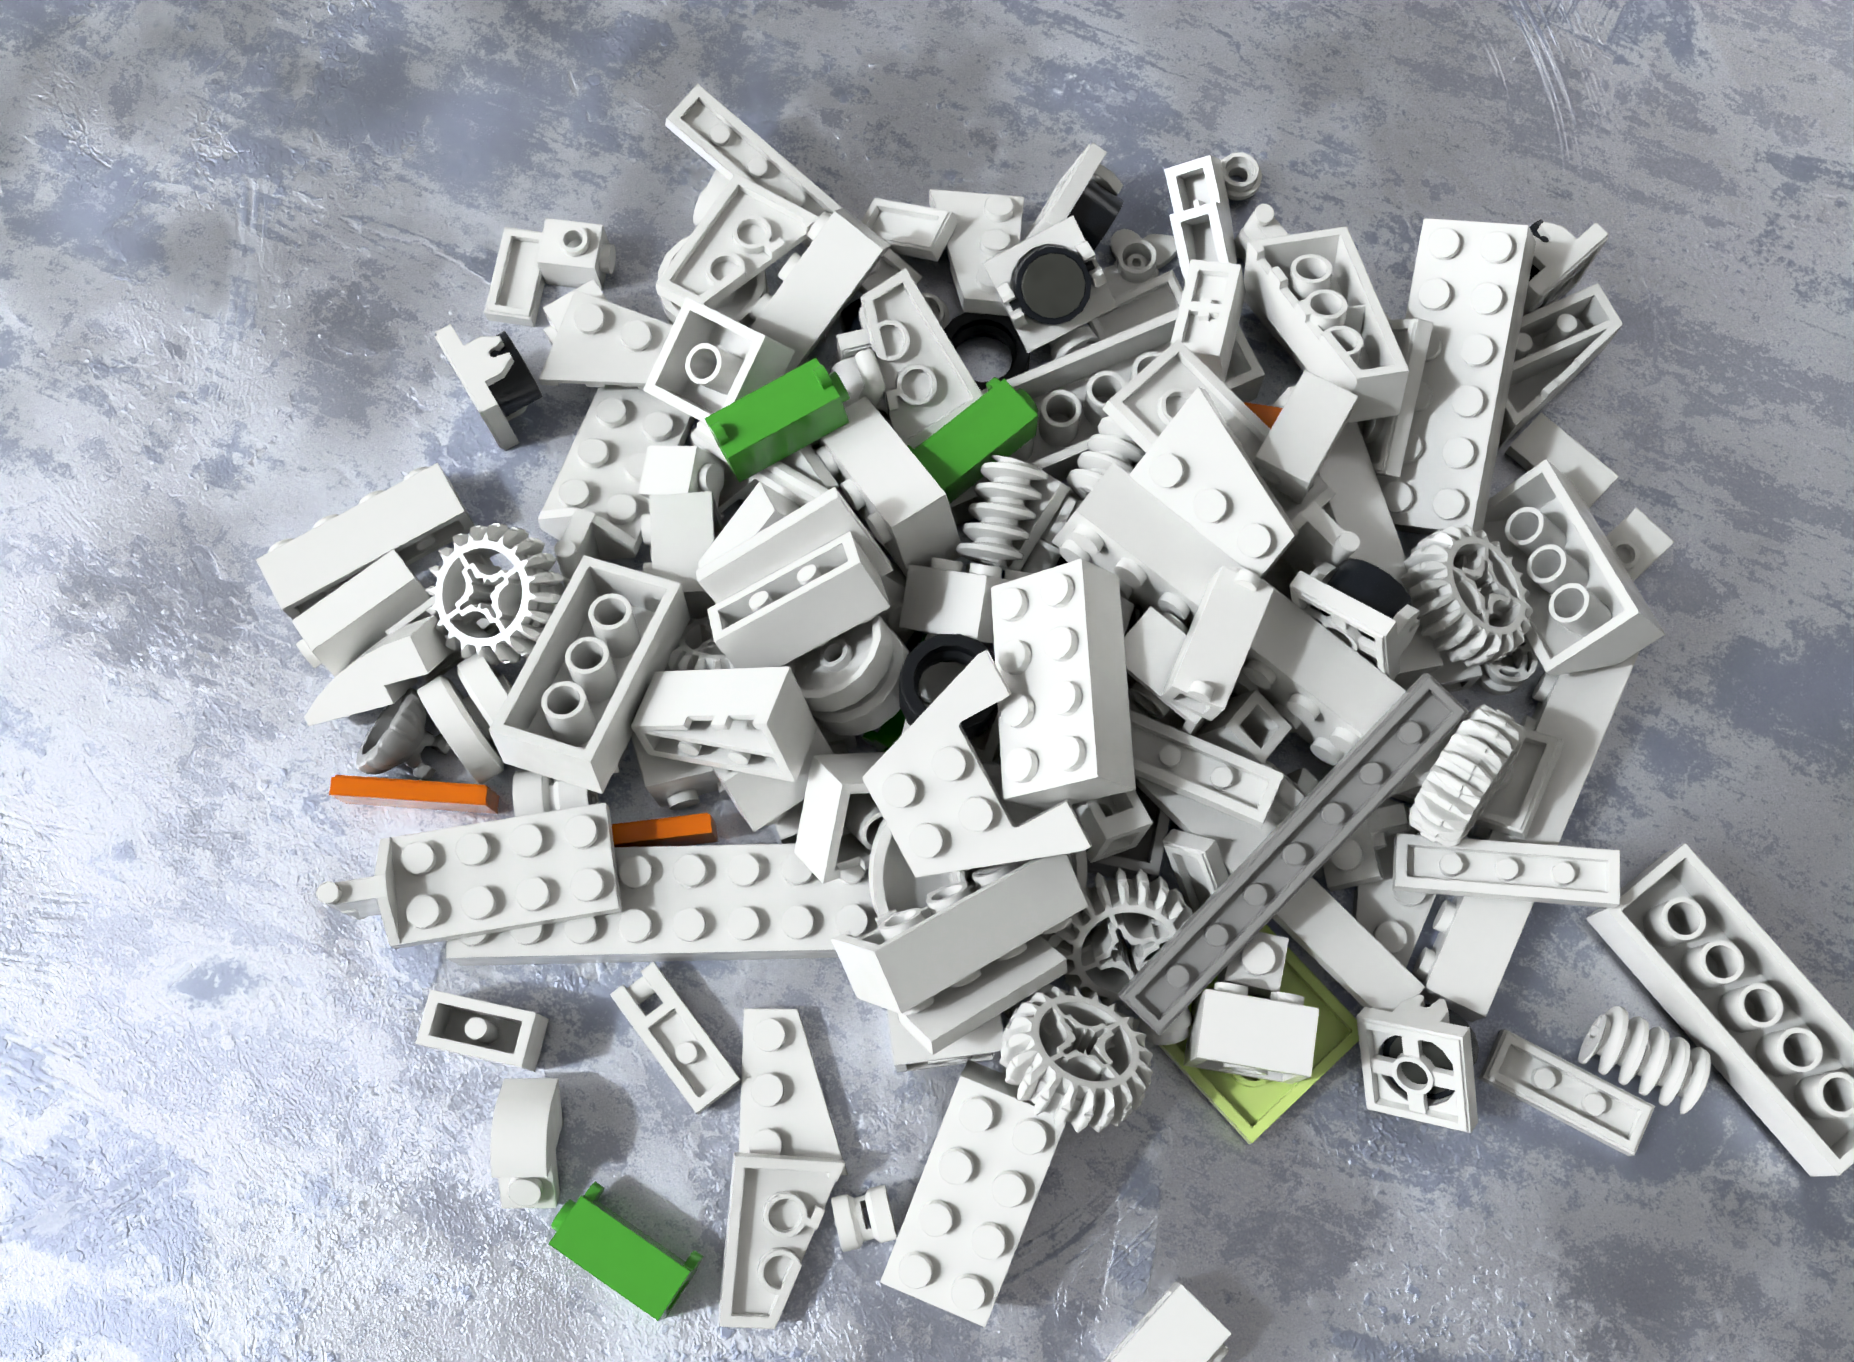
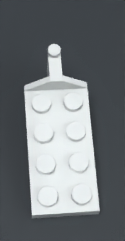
M1179 339L1112 396L1102 409L1145 452L1150 449L1197 387L1203 388L1208 392L1216 408L1241 443L1243 450L1252 463L1271 430ZM1253 463V465H1254V467L1256 468V470H1258V468H1259L1260 466H1258L1257 464ZM1318 475L1301 504L1291 500L1292 497L1268 486L1299 533L1281 556L1298 573L1301 570L1310 575L1324 561L1339 567L1343 561L1348 559L1359 548L1360 539L1358 535L1352 531H1344L1322 509L1336 493Z
M605 385V388L598 387L538 518L541 530L559 540L555 544L554 551L562 577L565 578L563 580L565 589L584 555L599 560L636 557L643 541L641 516L642 514L650 513L649 499L639 495L648 445L684 446L690 432L689 430H691L695 418L645 392L643 389H639L637 386Z
M604 802L380 839L374 876L335 883L330 881L323 882L317 888L316 896L320 902L357 920L381 914L389 946L394 949L622 912L610 808Z

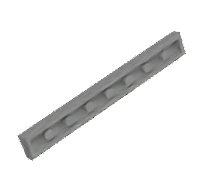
M1423 673L1117 994L1119 998L1160 1036L1469 711L1429 673Z

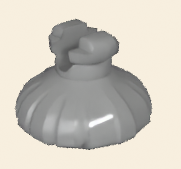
M409 688L399 700L392 705L386 706V709L381 712L375 725L365 736L364 742L357 753L356 768L366 774L376 775L404 763L408 767L413 768V775L418 779L428 780L432 778L436 770L422 762L420 753L425 746H430L432 749L446 755L451 747L442 734L434 737L433 734L425 730L426 708L420 700L417 690Z

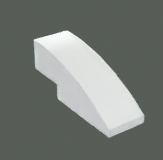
M1208 155L1164 169L1174 214L1169 215L1184 285L1191 259L1237 264L1232 219L1221 159Z
M435 615L410 623L387 635L340 672L317 696L304 716L308 726L392 705L418 682L416 677L429 674L452 653L450 648L445 647L447 640L444 634L434 629L438 623Z

